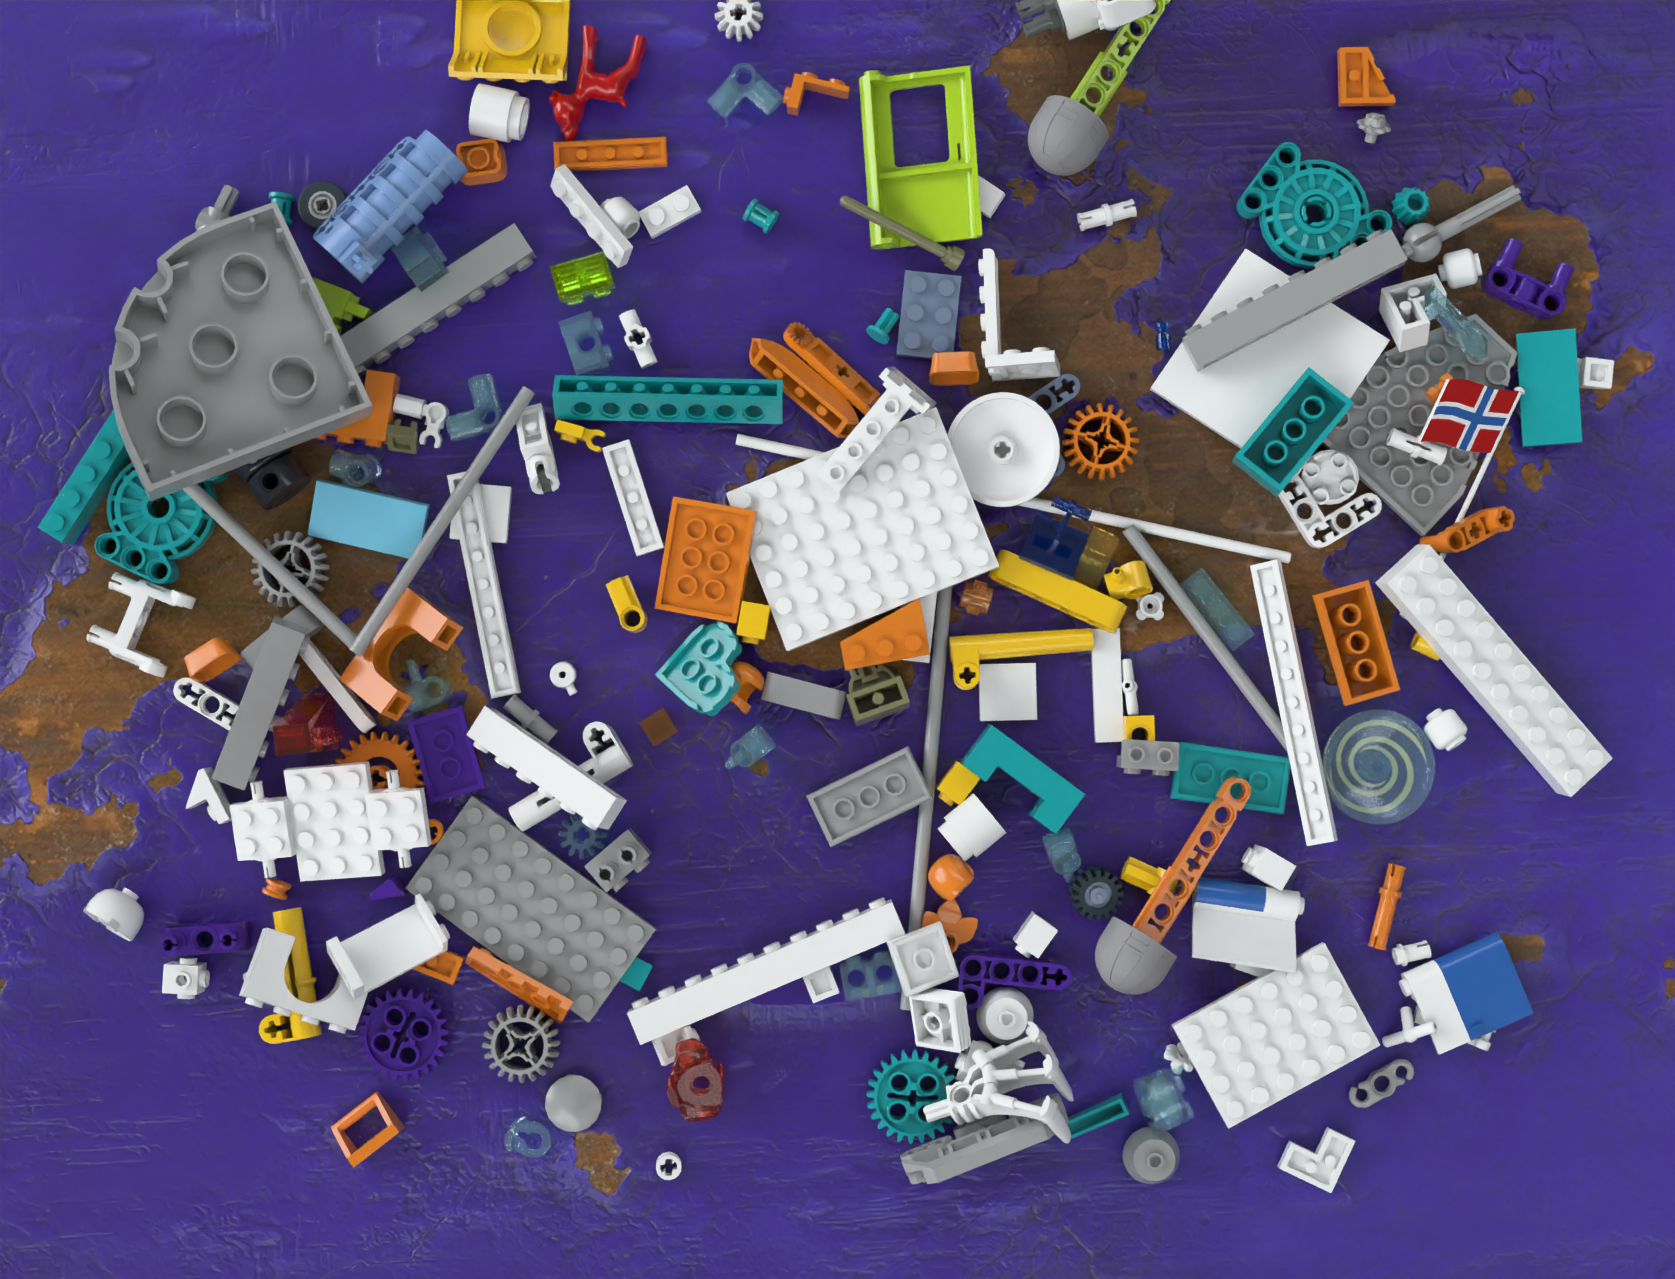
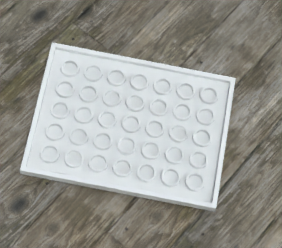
M936 407L928 410L925 414L920 413L898 422L840 493H837L817 476V473L839 447L726 493L730 506L758 511L750 557L787 651L1000 567Z

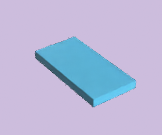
M318 479L315 486L308 535L409 559L425 535L430 504Z

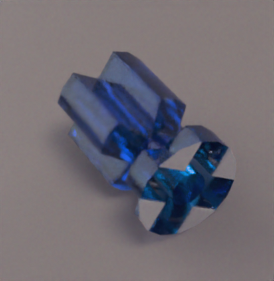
M1171 322L1155 323V329L1160 330V333L1155 335L1157 351L1172 349V334L1167 332V329L1171 327Z

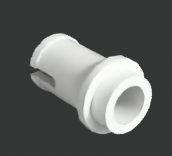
M1426 940L1405 946L1397 944L1396 948H1392V956L1396 965L1407 966L1408 962L1431 958V949Z

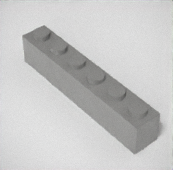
M277 616L274 617L211 779L245 790L248 782L255 781L260 767L254 765L258 756L264 758L270 742L266 741L265 737L268 730L274 732L280 717L275 715L278 705L284 706L290 690L285 689L288 679H295L300 664L295 663L298 653H305L310 638L305 637L308 628Z

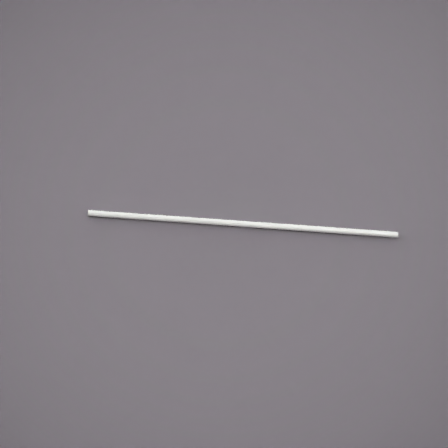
M737 434L736 445L805 460L825 453ZM1033 498L1028 502L1018 505L1125 529L1134 524L1139 532L1269 560L1278 559L1283 563H1289L1291 558V552L1040 498Z

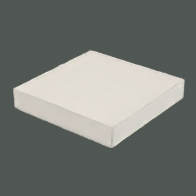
M480 484L490 540L492 543L507 544L512 487ZM454 516L451 520L449 538L460 540Z
M1036 663L980 664V721L1037 720Z
M941 922L933 923L887 941L906 997L959 977V972Z

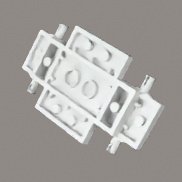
M369 761L287 768L284 770L287 796L264 797L263 782H251L253 799L248 802H238L229 805L238 861L263 862L264 878H272L277 876L274 860L292 857L296 854L300 882L381 876L385 873L382 850L389 849L398 851L400 868L411 867L409 850L415 847H428L432 844L424 788L410 789L400 786L398 770L386 771L388 788L373 789Z

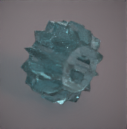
M575 813L574 815L570 814L573 824L568 820H563L561 823L568 829V831L558 832L560 837H567L568 839L561 843V847L564 848L570 844L572 846L568 852L570 856L574 855L577 849H579V858L584 859L587 849L588 853L593 857L596 855L594 846L603 849L605 846L598 838H606L608 833L599 832V828L593 830L582 823L584 817L580 815L579 820ZM582 827L587 828L585 832H590V837H587L584 842L580 841L581 837L577 838L576 832L580 831Z

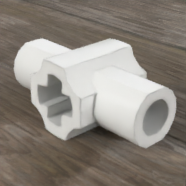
M635 309L619 315L626 331L624 336L625 342L630 351L635 352L641 368L644 369L656 364L657 359L650 345L652 338L647 328L642 327ZM637 333L641 337L645 336V338H642L643 343L637 345L635 341L631 342L635 340L633 336Z

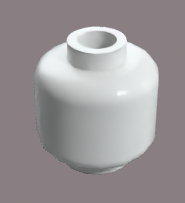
M614 197L606 199L600 205L602 210L627 239L638 231L640 227L639 212L626 199Z
M1468 248L1446 253L1443 256V264L1438 265L1441 282L1447 281L1448 286L1452 289L1473 285L1477 282L1478 276L1482 275L1478 253L1473 254Z
M1438 708L1426 717L1429 722L1424 726V732L1437 749L1451 751L1466 740L1464 735L1467 733V727L1454 710L1442 711L1441 708Z

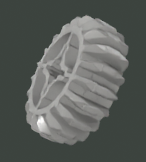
M285 531L284 539L279 533L274 534L275 543L270 539H265L264 544L273 556L282 549L291 547L290 552L287 551L285 558L279 562L285 567L293 566L296 570L302 571V573L294 572L292 574L297 579L309 578L304 586L315 596L314 589L321 592L324 590V587L319 582L320 580L328 581L329 577L322 575V570H329L330 566L321 564V561L327 559V554L321 553L317 555L322 546L318 543L312 546L314 540L312 537L308 536L303 540V533L297 532L293 538L291 531ZM301 549L310 560L311 570L304 568L301 563ZM253 558L252 562L259 564L258 568L251 569V574L259 575V578L255 579L253 583L257 586L263 585L259 590V594L266 595L269 593L267 597L268 602L273 603L277 600V604L280 607H284L288 602L290 608H295L298 599L280 582L278 584L281 587L278 589L271 579L270 572Z
M520 1004L517 1008V1014L512 1006L506 1009L507 1016L499 1012L496 1015L499 1022L495 1020L489 1022L488 1025L494 1031L486 1030L484 1032V1036L491 1039V1041H486L482 1044L483 1048L491 1049L484 1057L485 1059L494 1058L495 1061L489 1066L490 1069H495L499 1066L501 1068L498 1072L499 1077L508 1072L509 1082H512L515 1076L518 1075L519 1082L524 1083L526 1074H528L531 1081H535L537 1079L536 1071L544 1076L547 1073L545 1066L552 1068L555 1064L550 1057L559 1056V1051L552 1048L561 1044V1040L552 1039V1036L558 1034L559 1030L558 1028L549 1030L548 1027L554 1022L553 1019L550 1018L544 1022L542 1020L545 1016L543 1010L535 1016V1006H530L528 1012L525 1013L524 1005ZM526 1022L535 1028L524 1032L518 1026L514 1027L512 1023ZM504 1028L508 1033L506 1036L509 1039L510 1045L502 1053L500 1035ZM539 1035H542L544 1050L539 1060L533 1043ZM532 1036L525 1045L526 1050H523L522 1047L521 1049L517 1048L513 1052L511 1051L518 1043V1038L521 1041L523 1038L526 1040ZM520 1056L526 1062L529 1061L531 1065H516L508 1059Z

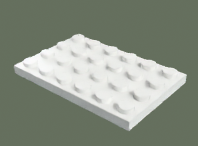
M1321 942L1296 956L1297 970L1295 973L1272 969L1171 1024L1228 1128L1380 1046L1325 943Z

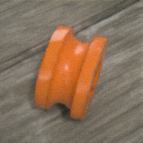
M428 819L429 826H436L438 832L434 833L437 837L435 839L431 837V845L440 841L445 829L440 821Z
M266 878L268 885L262 889V892L268 896L286 900L288 897L286 891L291 889V885L279 879Z

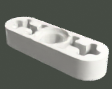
M181 678L175 683L173 692L178 701L230 731L234 720L223 714L225 711L236 714L239 708L238 703L206 684L196 682L191 678ZM192 684L191 690L197 694H202L203 690L206 692L200 698L193 695L185 697L186 691L182 688L184 685ZM212 696L216 697L220 702V707L215 713H210L205 706L206 700Z

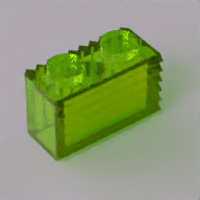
M604 251L550 266L558 298L561 303L567 302L568 306L579 304L584 301L583 297L593 294L595 298L607 296L611 293L610 289L616 288Z

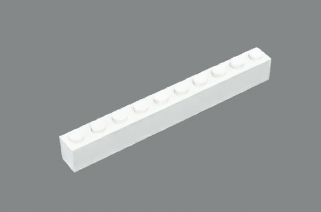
M884 897L869 903V909L859 912L858 908L844 913L842 915L843 919L833 923L832 920H827L816 925L817 930L806 934L804 930L790 936L791 941L780 945L778 941L764 947V953L754 956L753 953L741 956L737 959L738 964L727 967V964H722L711 969L712 974L701 979L700 975H696L685 980V986L675 989L674 986H670L659 991V997L652 1000L644 997L631 1003L633 1008L629 1009L627 1015L640 1045L904 935V928L892 900L885 901Z

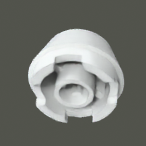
M999 987L989 991L983 997L982 1004L977 1008V1023L981 1032L991 1041L999 1044H1011L1026 1035L1025 1031L1029 1026L1026 1022H1033V1008L1029 999L1019 990L1011 987Z

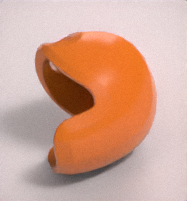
M946 854L939 858L932 865L928 873L929 883L935 892L950 902L974 879V872L971 866L954 854Z

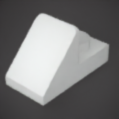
M212 767L203 768L197 773L186 809L195 808L208 802L207 810L210 817L217 821L218 824L231 821L230 803L219 781L211 779L214 772Z

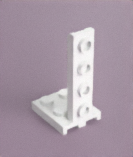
M983 249V259H979L978 265L980 276H984V286H980L979 293L981 304L985 303V314H981L980 321L982 331H986V341H982L981 349L982 357L985 358V367L988 368L992 381L1059 377L1060 364L1054 350H1050L1047 347L1034 348L1032 352L1025 353L1012 349L1006 350L1004 354H1001L998 260L992 249Z
M887 367L880 374L879 377L884 381L883 386L887 390L817 473V476L837 493L841 492L909 409L917 414L919 412L925 414L937 404L936 401L895 367Z

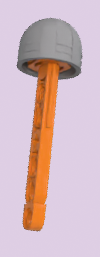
M1230 777L1225 780L1215 795L1218 799L1210 803L1174 863L1166 870L1133 925L1131 926L1116 917H1112L1097 942L1095 962L1100 976L1111 988L1125 994H1142L1158 986L1167 975L1177 956L1162 946L1161 942L1197 886L1196 883L1236 820L1237 811H1241L1248 801L1251 788L1246 780L1237 777ZM1235 783H1239L1242 787V793L1237 798H1233L1230 794L1231 786ZM1220 807H1224L1227 811V817L1222 822H1218L1215 818L1216 810ZM1205 831H1209L1212 835V841L1208 846H1202L1200 842V837ZM1195 847L1196 849L1204 851V853L1202 855L1198 854V852L1194 851L1193 849ZM1188 858L1193 859V862L1196 863L1193 868L1189 867L1187 863ZM1179 879L1182 883V889L1178 894L1173 895L1170 892V885L1174 880ZM1160 904H1165L1167 908L1166 915L1162 919H1157L1155 917L1156 907ZM1149 919H1150V921H1152V922H1154V923H1156V924H1159L1158 927H1156V926H1154V925H1152V924H1149V923H1148Z

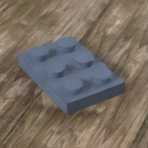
M905 270L896 356L932 360V355L935 353L954 352L961 276Z

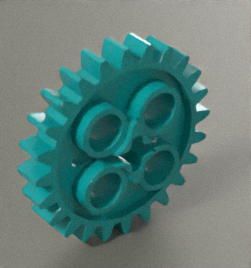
M903 1049L900 1059H897L892 1053V1063L888 1064L882 1060L883 1071L873 1070L878 1079H869L868 1084L875 1088L874 1090L866 1091L867 1097L874 1098V1100L867 1103L868 1108L876 1109L871 1114L872 1120L881 1119L877 1125L878 1129L887 1126L886 1135L888 1137L896 1132L898 1142L905 1135L908 1136L909 1144H912L914 1136H918L920 1142L924 1143L925 1134L928 1133L932 1139H935V1129L942 1133L945 1132L942 1125L943 1121L952 1123L950 1116L928 1123L926 1118L921 1117L918 1113L923 1105H930L947 1099L946 1086L954 1085L949 1084L955 1078L954 1074H944L948 1065L945 1063L938 1067L939 1057L935 1056L931 1061L928 1060V1051H925L922 1057H918L917 1050L913 1049L912 1055L908 1057ZM899 1074L907 1078L905 1086L900 1088L893 1086L891 1083L892 1078ZM923 1077H933L936 1080L935 1085L931 1089L922 1088L920 1081ZM911 1090H915L917 1096L937 1095L938 1099L931 1100L929 1098L916 1097L915 1102H909V1097L907 1096L910 1095ZM888 1093H895V1094L907 1095V1096H896V1097H893V1098H892V1097H888L887 1094H888ZM900 1103L905 1106L906 1110L901 1116H894L890 1113L892 1105Z

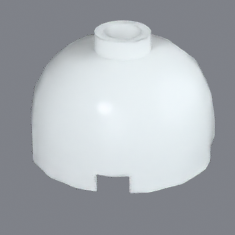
M124 888L122 892L116 889H105L97 893L83 910L93 920L101 922L108 930L127 941L134 939L144 920L143 908L136 902L139 896L127 888Z

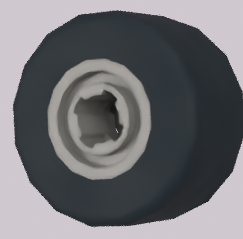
M330 181L311 183L301 192L298 199L299 215L302 221L316 232L348 195L337 184Z

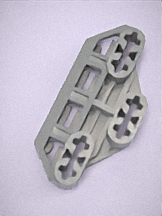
M1058 1093L1048 1095L1058 1104V1109L1068 1124L1069 1118ZM1046 1096L1029 1102V1104L1042 1107ZM990 1115L981 1119H975L970 1123L964 1122L962 1125L955 1126L952 1129L956 1137L955 1140L951 1136H944L910 1149L901 1154L900 1158L911 1184L921 1182L933 1184L1048 1140L1055 1133L1047 1124L1037 1119L1017 1115H1008L1009 1118L1006 1119L1005 1115Z

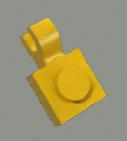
M558 419L554 429L557 434L561 435L560 440L573 444L577 443V439L586 441L587 446L592 451H602L601 447L593 445L594 437H606V434L601 430L586 429L585 427Z

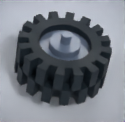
M1091 865L1086 866V871L1078 870L1077 872L1080 875L1078 877L1073 875L1071 880L1074 883L1068 886V889L1071 891L1068 895L1072 905L1087 919L1092 920V917H1094L1096 921H1101V916H1104L1105 919L1110 918L1109 912L1112 911L1115 914L1118 911L1116 905L1121 906L1123 902L1120 897H1124L1121 882L1106 867L1103 869L1100 865H1095V868Z

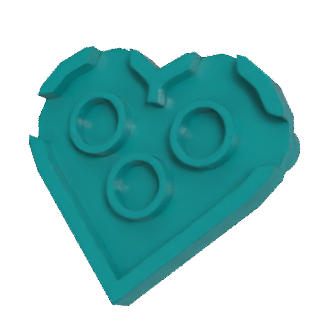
M717 621V624L713 623L708 626L702 624L687 637L655 676L690 708L700 714L715 716L739 690L740 682L736 679V673L731 665L736 657L740 655L742 646L738 642L737 635L728 625Z

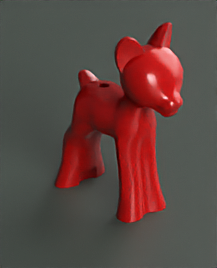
M583 26V58L575 92L565 95L554 91L549 96V101L553 105V115L557 123L562 127L561 132L564 133L566 141H571L575 138L579 123L584 115L585 104L589 99L593 98L611 103L618 102L623 107H627V102L624 98L626 89L630 81L637 78L648 48V42L644 36L635 35L627 63L606 75L595 72L596 47L599 35L596 34L597 30L591 26Z

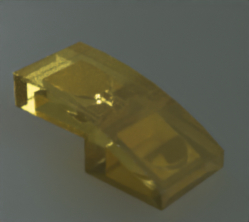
M1094 526L1070 579L1097 590L1120 537Z

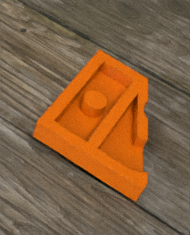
M1340 47L1337 50L1339 107L1393 106L1396 103V98L1388 91L1383 81L1385 78L1381 70L1376 67L1374 57L1368 47Z

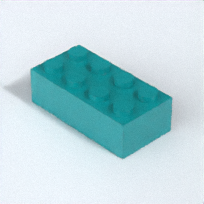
M1308 367L1239 450L1232 462L1277 497L1345 416L1354 402Z

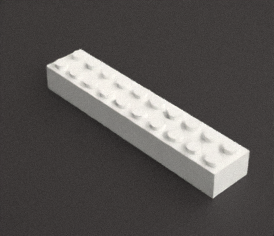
M1417 544L1375 582L1556 793L1572 797L1613 759L1430 545Z

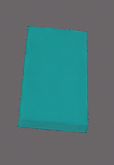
M1576 329L1516 334L1519 387L1525 390V394L1519 398L1522 447L1582 443Z
M1178 742L1180 744L1178 771L1173 772L1170 798L1210 804L1218 799L1215 795L1225 780L1230 777H1237L1246 780L1251 788L1250 797L1243 809L1284 814L1291 768L1289 758ZM1235 783L1231 786L1230 794L1233 798L1239 797L1242 793V787L1239 783Z

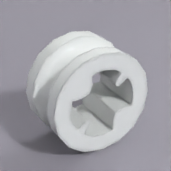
M665 1152L658 1157L656 1171L662 1179L672 1180L679 1176L682 1167L679 1156L673 1152ZM666 1159H672V1164L674 1162L677 1164V1167L672 1168L671 1173H666V1168L661 1169L660 1165H664Z

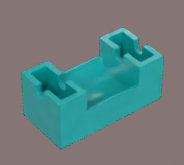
M988 724L960 761V764L985 782L994 770L999 767L1038 796L1039 799L1028 814L1055 834L1085 796L1083 792L993 725Z

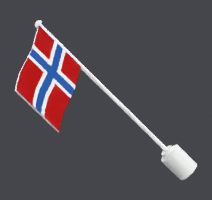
M1446 379L1417 442H1439L1463 451L1487 453L1455 523L1464 518L1520 396L1525 394L1524 388L1516 387L1514 391L1499 390L1470 380ZM1440 553V557L1444 561L1446 554ZM1400 612L1399 615H1400L1402 618L1406 619V618L1402 615V613Z

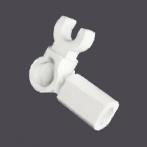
M397 394L393 405V412L419 419L426 416L425 425H427V428L420 435L419 442L425 445L427 437L432 435L435 437L434 448H440L443 441L440 430L444 429L445 421L449 417L447 406L439 402L426 405V400Z

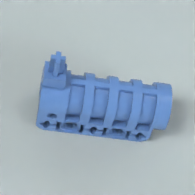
M424 130L416 140L409 136L405 137L314 233L313 239L363 284L385 260L383 255L392 245L397 247L405 239L402 236L403 233L412 224L417 226L424 219L422 213L432 203L437 205L444 197L442 192L451 182L456 184L468 172V169L447 146L428 130Z

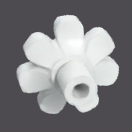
M1181 1042L1178 1043L1177 1047L1174 1044L1167 1045L1164 1058L1172 1061L1171 1071L1175 1074H1181L1183 1069L1191 1072L1194 1066Z

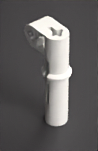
M592 722L585 727L583 740L592 758L580 764L579 767L589 774L595 772L591 776L604 784L633 766L627 751L611 726L602 722ZM596 731L605 733L602 736L603 742H614V745L599 754L597 750L604 745L601 742L594 741L597 737ZM537 790L508 809L515 824L524 832L562 809L559 806L561 801L553 798L542 804L549 798Z

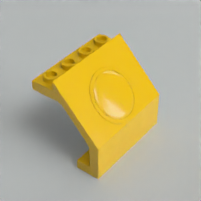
M456 0L454 52L448 65L449 77H457L459 80L465 81L472 80L473 78H486L488 81L514 79L516 82L542 80L545 83L567 81L571 0Z

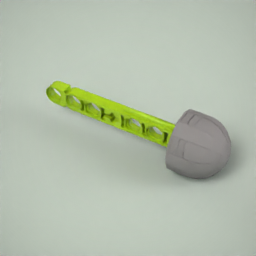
M1155 0L1156 11L1154 14H1148L1131 21L1138 23L1141 27L1140 36H1134L1131 33V22L1121 25L1104 52L1100 51L1070 98L1059 95H1052L1046 98L1032 120L1028 132L1029 150L1041 168L1055 175L1068 176L1084 170L1096 159L1109 139V132L1099 117L1127 75V67L1162 15L1165 5L1171 0ZM1126 41L1130 44L1126 45L1123 50L1124 55L1120 57L1118 55V47L1122 46ZM1103 66L1110 68L1113 77L1111 81H1106L1102 78L1101 68ZM1088 89H1093L1097 92L1098 101L1096 104L1087 100L1086 92Z

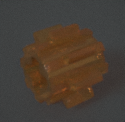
M974 580L973 583L966 582L959 607L966 608L965 612L979 616V613L987 614L993 589L987 588L988 583Z

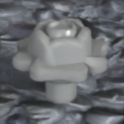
M1370 113L1366 114L1365 118L1357 120L1359 128L1366 133L1364 141L1367 143H1375L1377 135L1391 131L1384 115Z

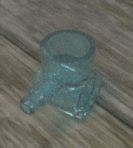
M337 449L331 458L329 473L331 476L340 478V484L361 487L378 479L381 473V466L379 461L372 455H358L343 449ZM359 465L364 470V476L359 471Z
M415 660L406 661L407 672L412 684L404 686L403 690L414 698L408 706L412 713L443 704L449 700L452 694V686L446 678L429 676L422 679ZM434 682L440 684L442 688L441 695L436 699L429 693V687Z
M759 723L731 745V756L725 762V767L727 769H732L737 765L750 767L777 745Z
M1069 827L1059 830L1056 834L1050 833L1041 836L1049 862L1052 863L1054 870L1058 874H1062L1067 883H1072L1071 878L1080 867L1081 858Z

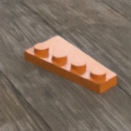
M473 947L467 955L465 964L527 1004L535 1006V1009L541 1012L543 1010L546 1016L552 1018L558 1024L562 1023L574 1002L521 973L513 966L501 962L484 948L478 949Z

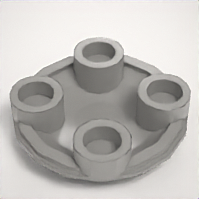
M568 1074L558 1079L550 1087L546 1095L545 1109L549 1119L556 1127L568 1132H579L589 1128L597 1120L601 1112L602 1095L591 1080L580 1075Z

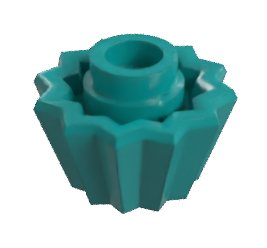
M1404 187L1402 192L1396 193V198L1391 202L1394 207L1391 213L1396 215L1397 221H1403L1406 226L1411 223L1416 225L1419 221L1426 220V214L1430 211V199L1426 196L1425 192L1420 191L1417 187L1412 189Z

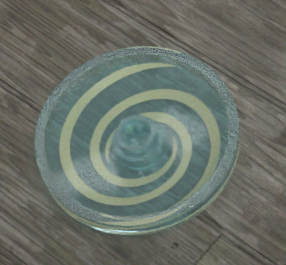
M1389 710L1362 711L1345 719L1334 729L1328 738L1322 755V765L1329 797L1346 815L1365 823L1390 824L1408 817L1423 804L1434 780V754L1425 733L1408 717Z

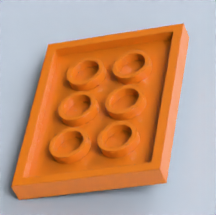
M673 496L654 609L738 623L758 511Z

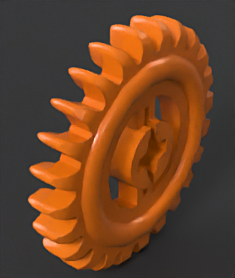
M372 731L370 741L364 734H361L359 736L361 744L354 740L349 741L353 750L341 749L346 759L339 758L335 760L336 763L343 764L367 762L374 757H384L390 759L397 766L400 786L411 789L425 785L424 781L419 779V776L423 773L421 769L417 768L420 760L413 758L416 754L415 749L407 750L408 740L399 744L398 734L389 740L388 732L384 731L381 739H379L377 733ZM385 765L370 767L371 775L379 772V776L384 777V779H387L386 771L391 770ZM371 777L373 789L388 788L387 780L378 783L377 780Z

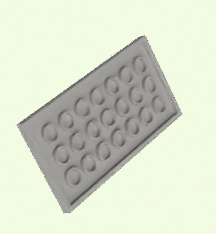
M471 796L405 888L415 896L421 894L424 901L429 900L432 903L436 912L516 970L574 1001L570 1009L588 1023L593 1019L657 929L475 796Z

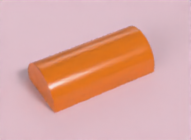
M1369 580L1312 595L1344 706L1399 691V683Z

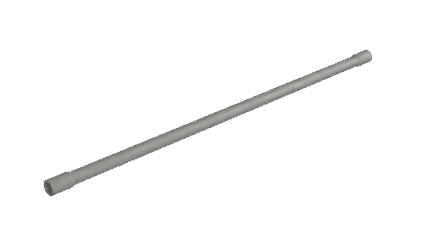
M953 586L938 591L922 767V775L933 798L919 804L908 933L923 928L922 919L925 907ZM902 989L900 1009L911 1011L909 997L904 995Z

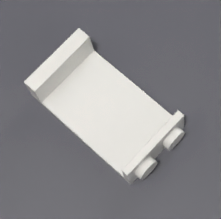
M421 894L415 896L414 905L342 942L338 940L337 936L326 941L327 953L353 999L370 992L448 950L450 935L444 924L439 925L434 918L436 911L429 900L424 901Z

